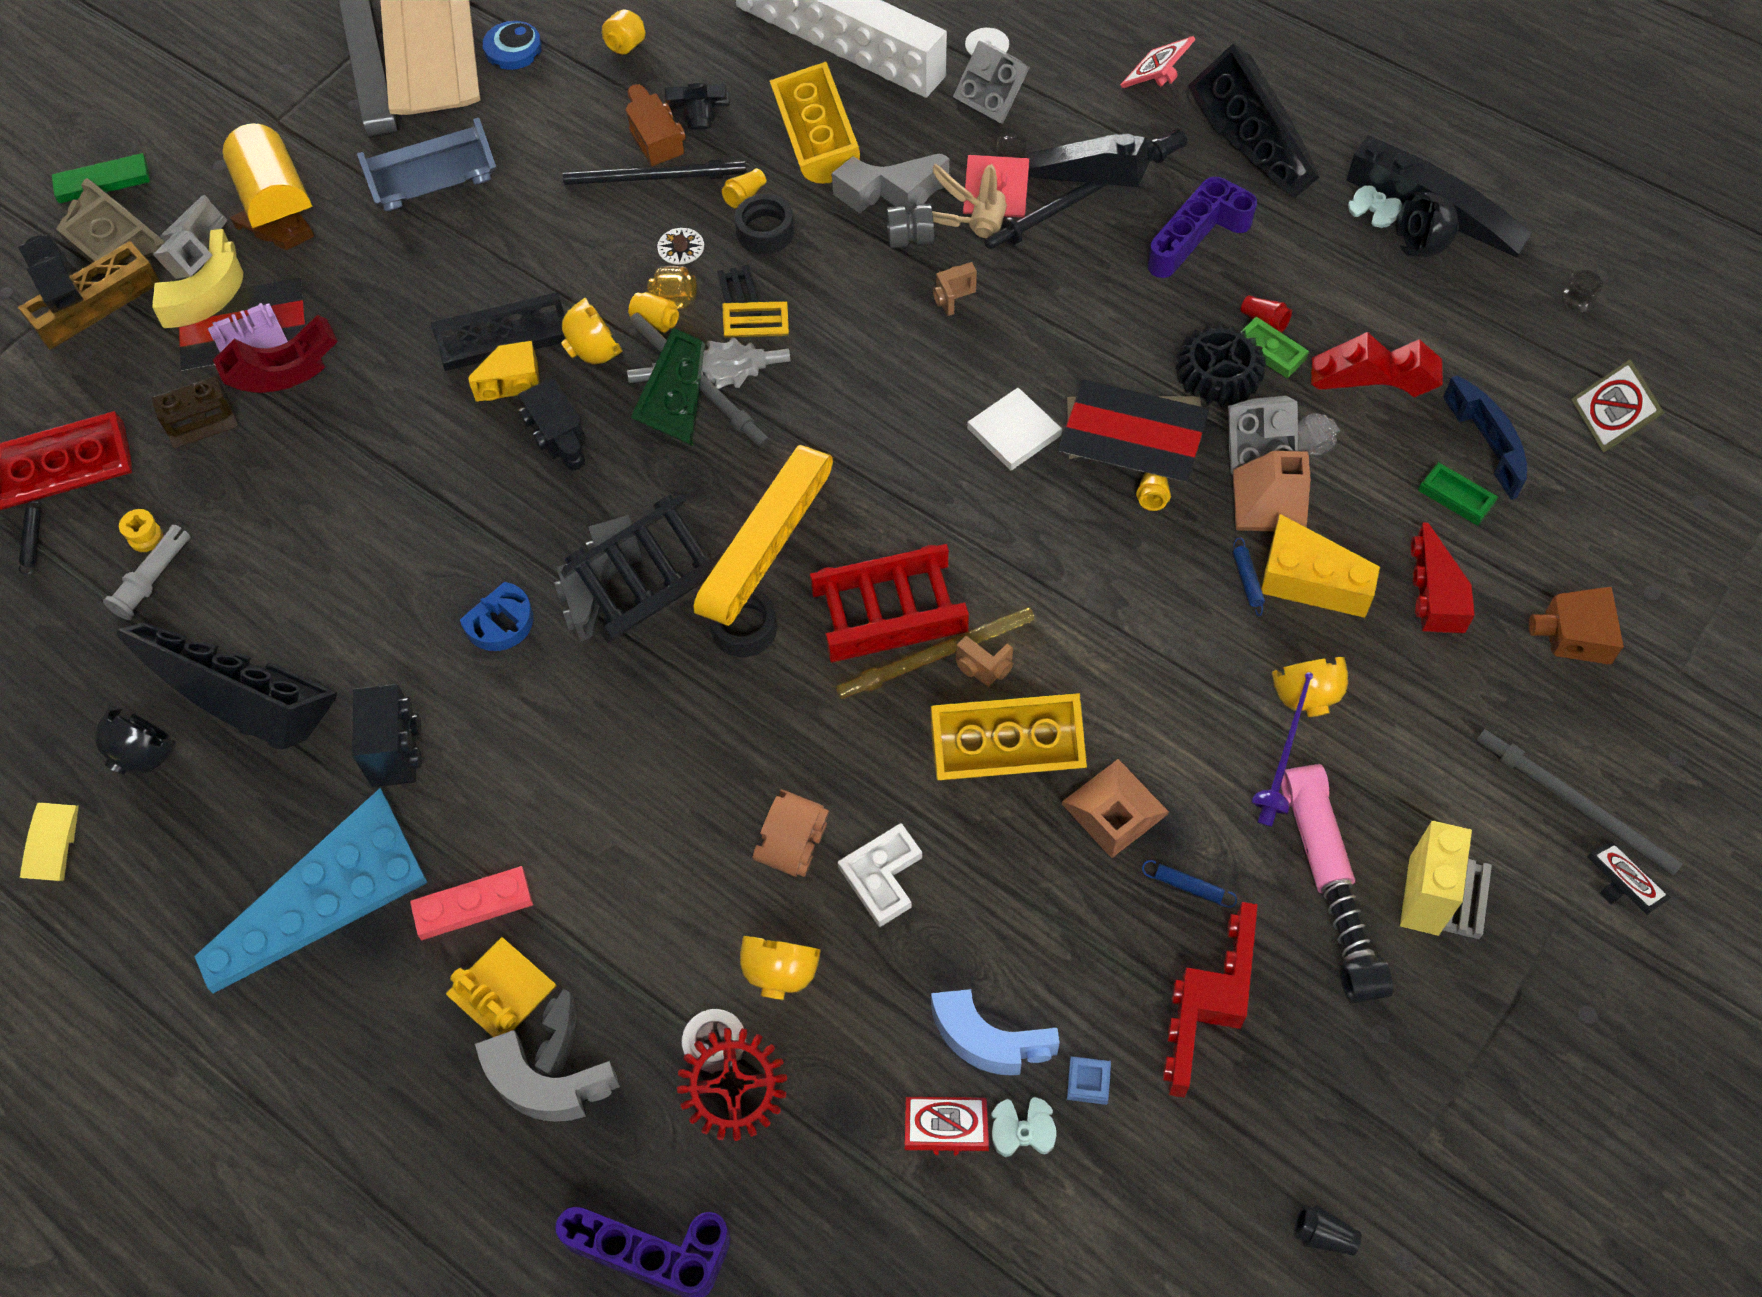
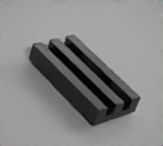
M748 265L742 266L741 271H737L736 267L730 268V273L724 274V270L717 271L725 303H732L727 285L728 282L732 281L738 303H745L739 281L742 279L745 280L750 301L758 302ZM748 311L741 312L742 316L739 317L762 316L761 311H753V314H748ZM729 312L730 317H736L735 312Z

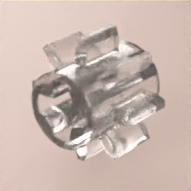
M1318 413L1303 418L1298 424V446L1300 450H1306L1308 454L1312 453L1315 456L1331 451L1336 445L1337 438L1335 434L1340 432L1334 419H1328L1326 415L1321 416Z

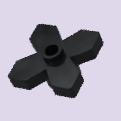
M705 83L688 84V87L664 88L665 101L669 103L670 109H683L684 121L687 122L688 129L691 130L712 128L711 121L714 120V107L730 106L729 92L725 84L706 85Z

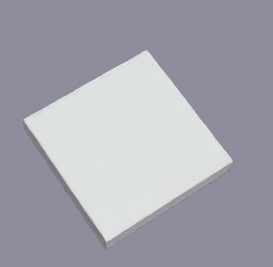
M1016 388L969 420L967 429L1010 470L1019 466L1062 434V428L1019 388Z

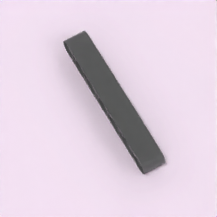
M339 0L361 116L367 136L370 138L397 132L395 114H390L386 68L372 1Z

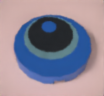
M506 21L495 25L487 31L483 38V51L488 62L492 65L495 63L500 65L501 69L513 70L523 68L534 62V57L537 53L540 55L542 51V43L538 31L532 25L521 21Z

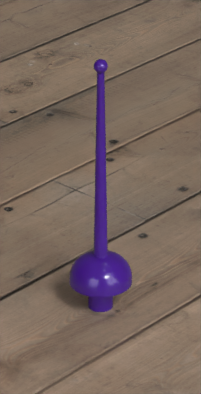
M1311 672L1305 674L1306 681L1271 790L1257 792L1251 801V804L1261 808L1257 823L1264 826L1272 827L1276 813L1288 815L1289 802L1284 795L1279 793L1308 686L1313 678Z

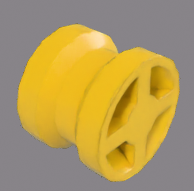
M135 509L126 513L120 520L119 530L135 551H151L163 538L162 529L155 522L154 517L149 511Z

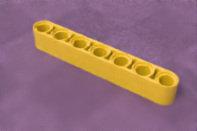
M803 445L797 446L701 586L694 602L695 614L727 626L734 622L829 477L833 464V457L831 455Z

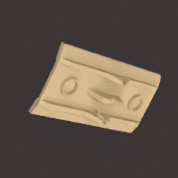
M380 0L390 114L410 115L464 107L481 101L470 0Z

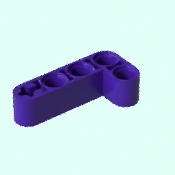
M1207 178L1152 240L1148 259L1149 272L1158 278H1166L1174 274L1216 224L1235 233L1247 232L1251 229L1256 211L1257 198L1255 195L1224 178Z
M580 1207L568 1208L562 1212L555 1226L558 1238L571 1252L682 1297H705L710 1293L731 1241L726 1223L721 1216L712 1212L701 1213L694 1218L681 1247ZM583 1224L590 1234L595 1235L594 1242L590 1237L581 1233H577L573 1237L570 1233L571 1228H579ZM714 1226L721 1230L720 1238L714 1244L703 1245L700 1243V1234L705 1228ZM617 1236L626 1238V1245L621 1253L617 1255H608L606 1253L607 1244L612 1238ZM656 1251L664 1253L665 1260L659 1269L648 1271L644 1268L645 1259L649 1254ZM691 1267H700L704 1270L702 1281L693 1287L685 1286L682 1281L684 1273Z

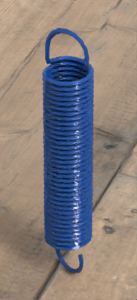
M1237 538L1233 545V555L1249 604L1252 607L1261 606V614H1258L1257 609H1255L1256 614L1261 616L1265 599L1249 550L1246 548L1243 538ZM1241 539L1244 546L1235 548L1236 541Z
M1148 860L1142 866V871L1147 877L1161 880V882L1168 883L1206 900L1208 899L1213 903L1215 902L1227 908L1234 907L1237 903L1236 895L1228 892L1235 897V903L1232 906L1221 904L1225 889L1163 864H1159L1154 877L1146 874L1144 871L1145 864L1148 862L1156 864L1157 862L1154 860Z

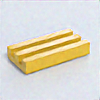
M787 301L722 303L724 338L788 336ZM781 310V316L730 317L729 313ZM782 323V327L730 328V325Z

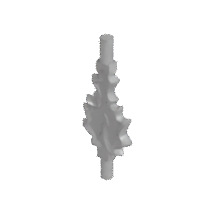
M731 337L727 343L707 341L706 345L709 349L704 350L702 374L713 385L715 384L717 389L729 384H734L735 388H740L747 376H758L759 369L766 368V365L790 362L789 348L764 352V349H756L751 342L744 346L734 337ZM652 363L653 367L627 370L629 383L648 381L656 363Z

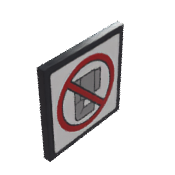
M1613 842L1602 846L1587 856L1612 881L1600 892L1610 904L1626 894L1648 915L1671 898Z

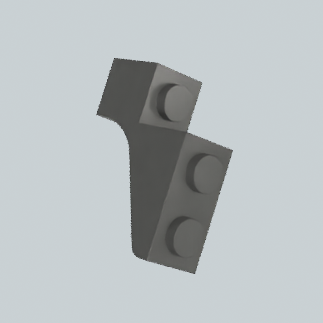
M629 515L589 526L592 540L586 542L588 551L632 525ZM636 536L618 545L630 564L642 561ZM605 553L589 563L604 588L607 589L609 581L618 570ZM564 564L557 566L560 580L554 582L560 602L567 600L569 609L563 610L569 631L576 629L581 642L593 636L601 608L577 572L564 579L561 574L563 567L566 565Z

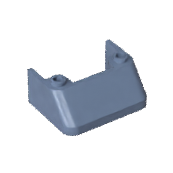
M480 118L473 119V127L367 159L363 152L357 153L377 208L384 207L385 212L403 207L402 201L473 180L474 185L490 181L492 180L490 174L496 171V164Z

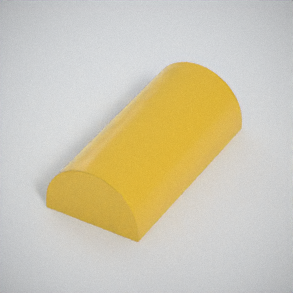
M827 62L770 80L801 172L805 178L815 183H831L832 173L852 156L858 160L860 159L859 146Z
M247 124L238 127L229 134L223 145V157L252 228L313 207L288 151L276 131L261 124Z
M1080 693L931 706L932 744L937 781L1087 768Z

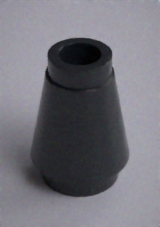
M1304 1205L1297 1216L1294 1226V1237L1301 1240L1303 1246L1354 1256L1361 1244L1362 1234L1360 1231L1318 1205H1315L1313 1208Z

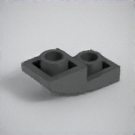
M565 989L562 990L557 999L553 998L545 1008L542 1024L552 1038L550 1040L546 1039L541 1044L535 1057L537 1062L535 1067L539 1074L550 1078H559L573 1044L576 1029L577 1006L571 993Z

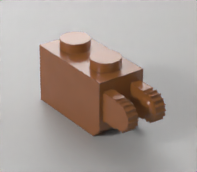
M636 84L628 88V96L631 103H628L625 109L629 121V131L651 167L683 155L682 141L686 140V136L681 124L674 122L669 105L667 103L663 104L656 93L649 95L643 85Z

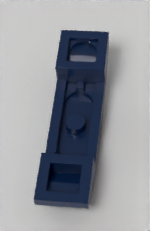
M1458 375L1451 377L1443 396L1444 400L1459 422L1468 419L1473 420L1499 459V464L1494 472L1495 477L1511 500L1517 498L1527 479V462L1521 440L1515 428L1501 408L1486 393Z

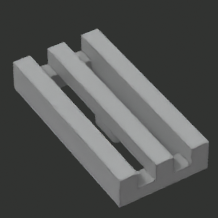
M1468 859L1459 923H1452V916L1442 931L1475 939L1482 937L1492 864L1483 863V865H1478L1475 860ZM1476 874L1479 875L1473 927L1470 928L1468 927L1474 875Z

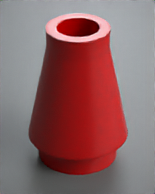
M1251 295L1244 299L1241 306V313L1249 316L1251 319L1258 317L1281 333L1288 326L1292 316V310L1287 307L1286 303L1256 298Z

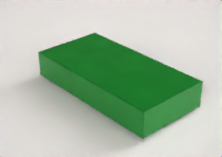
M1439 462L1418 489L1419 492L1477 526L1498 499V496Z

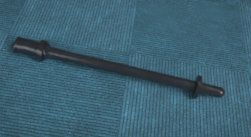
M1177 128L1160 139L1153 138L1150 140L1155 145V152L1150 161L1161 163L1167 159V155L1187 145L1185 133ZM1087 182L1018 221L1010 217L1002 221L1003 229L986 238V247L993 249L1008 240L1014 245L1022 241V232L1109 184Z

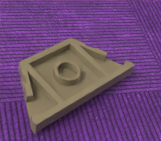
M88 178L81 184L84 191L80 198L72 200L68 207L67 215L62 218L56 228L60 237L91 263L129 241L145 258L154 256L153 253L165 243L163 239ZM130 254L120 260L118 265L127 264L136 259Z

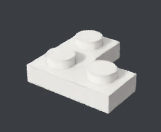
M900 823L838 861V868L879 927L911 908L910 899L898 884L894 875L922 859V851L903 824Z

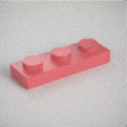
M522 866L410 901L417 935L421 940L533 906L525 871Z

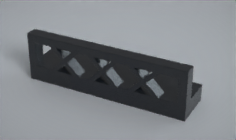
M559 292L431 322L445 371L481 363L500 345L532 341L535 350L560 344L566 339L562 331V321L565 315ZM552 305L556 306L555 311L538 312L541 308ZM510 315H523L517 320L511 321L507 319ZM486 321L491 323L487 327H475L478 323ZM451 329L459 330L457 334L443 337L441 333Z

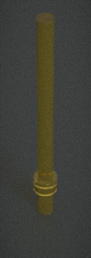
M1027 607L877 670L875 667L860 672V677L836 686V692L842 700L863 690L873 691L882 687V683L955 653L957 644L965 636H968L975 643H980L1033 621L1034 614L1031 608Z

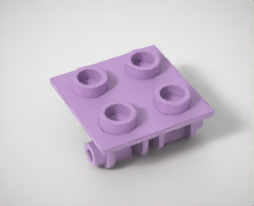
M259 303L258 306L248 309L249 316H246L244 310L240 311L243 316L242 319L237 320L235 314H232L234 322L231 323L229 318L218 322H212L214 326L208 328L219 352L234 338L256 348H272L288 342L269 303L266 305Z

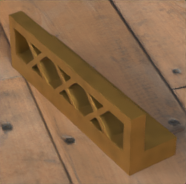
M129 241L72 275L84 299L83 301L54 314L49 309L47 313L35 319L31 313L41 307H48L39 294L19 306L18 309L35 329L43 343L51 350L154 288L155 283H160L149 261ZM130 254L136 259L127 265H118L120 260ZM99 273L106 274L105 278L99 282H90L95 275Z

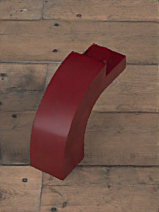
M317 315L294 338L276 347L256 348L234 338L213 359V362L222 382L228 386L255 393L281 391L301 384L321 372L325 368L321 358L338 340L328 320Z

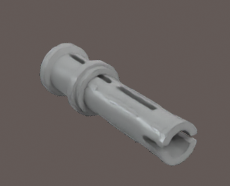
M171 525L168 532L136 571L129 572L122 577L123 583L112 596H107L103 600V603L110 611L125 620H131L134 616V608L144 597L148 598L152 594L153 582L186 542L191 539L185 530L177 540H174L181 527Z

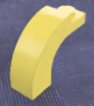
M223 229L210 230L209 252L213 256L206 261L197 273L179 281L155 283L152 308L163 329L187 326L211 317L224 308L240 288L244 272L236 257L235 245L232 241H228Z

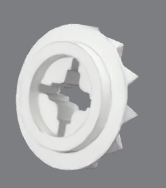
M710 1009L694 1016L685 1027L682 1036L684 1054H691L698 1059L701 1053L695 1048L694 1043L696 1041L704 1042V1040H709L708 1033L714 1032L715 1027H717L721 1040L725 1041V1028H731L732 1040H739V1032L743 1025L736 1016L725 1010ZM704 1044V1046L706 1047V1049H708V1048H709V1045H708V1044ZM735 1049L736 1059L741 1060L743 1050ZM723 1050L711 1056L701 1070L711 1074L724 1070ZM729 1061V1068H730V1067L732 1066V1062H731V1061Z

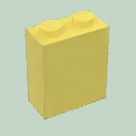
M1431 821L1409 859L1400 927L1437 936L1442 932L1463 902L1471 829Z

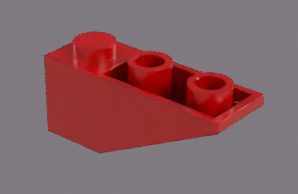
M1423 522L1418 535L1413 536L1411 540V556L1416 557L1417 562L1413 572L1414 587H1419V596L1416 599L1415 605L1416 617H1421L1422 631L1466 633L1475 616L1472 585L1430 524Z

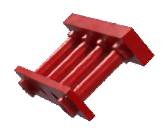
M947 544L938 546L927 545L920 550L838 568L827 567L818 572L810 573L813 597L825 595L834 626L833 632L826 633L827 651L831 663L968 632L969 613L966 603H951L941 569L948 568L949 549ZM927 572L938 608L919 612L916 609L907 577ZM894 580L903 616L885 620L882 618L873 584ZM859 587L869 623L851 628L848 627L839 592Z

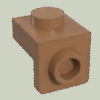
M972 262L936 273V287L933 288L934 300L938 307H943L947 316L954 314V299L976 292L977 271Z
M965 636L957 644L956 663L964 674L969 677H976L989 687L997 678L1002 680L1013 667V648L1006 644L993 657L968 636Z

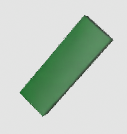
M143 153L52 174L54 196L58 203L79 199L84 191L81 184L86 178L91 180L105 193L150 182L148 164Z

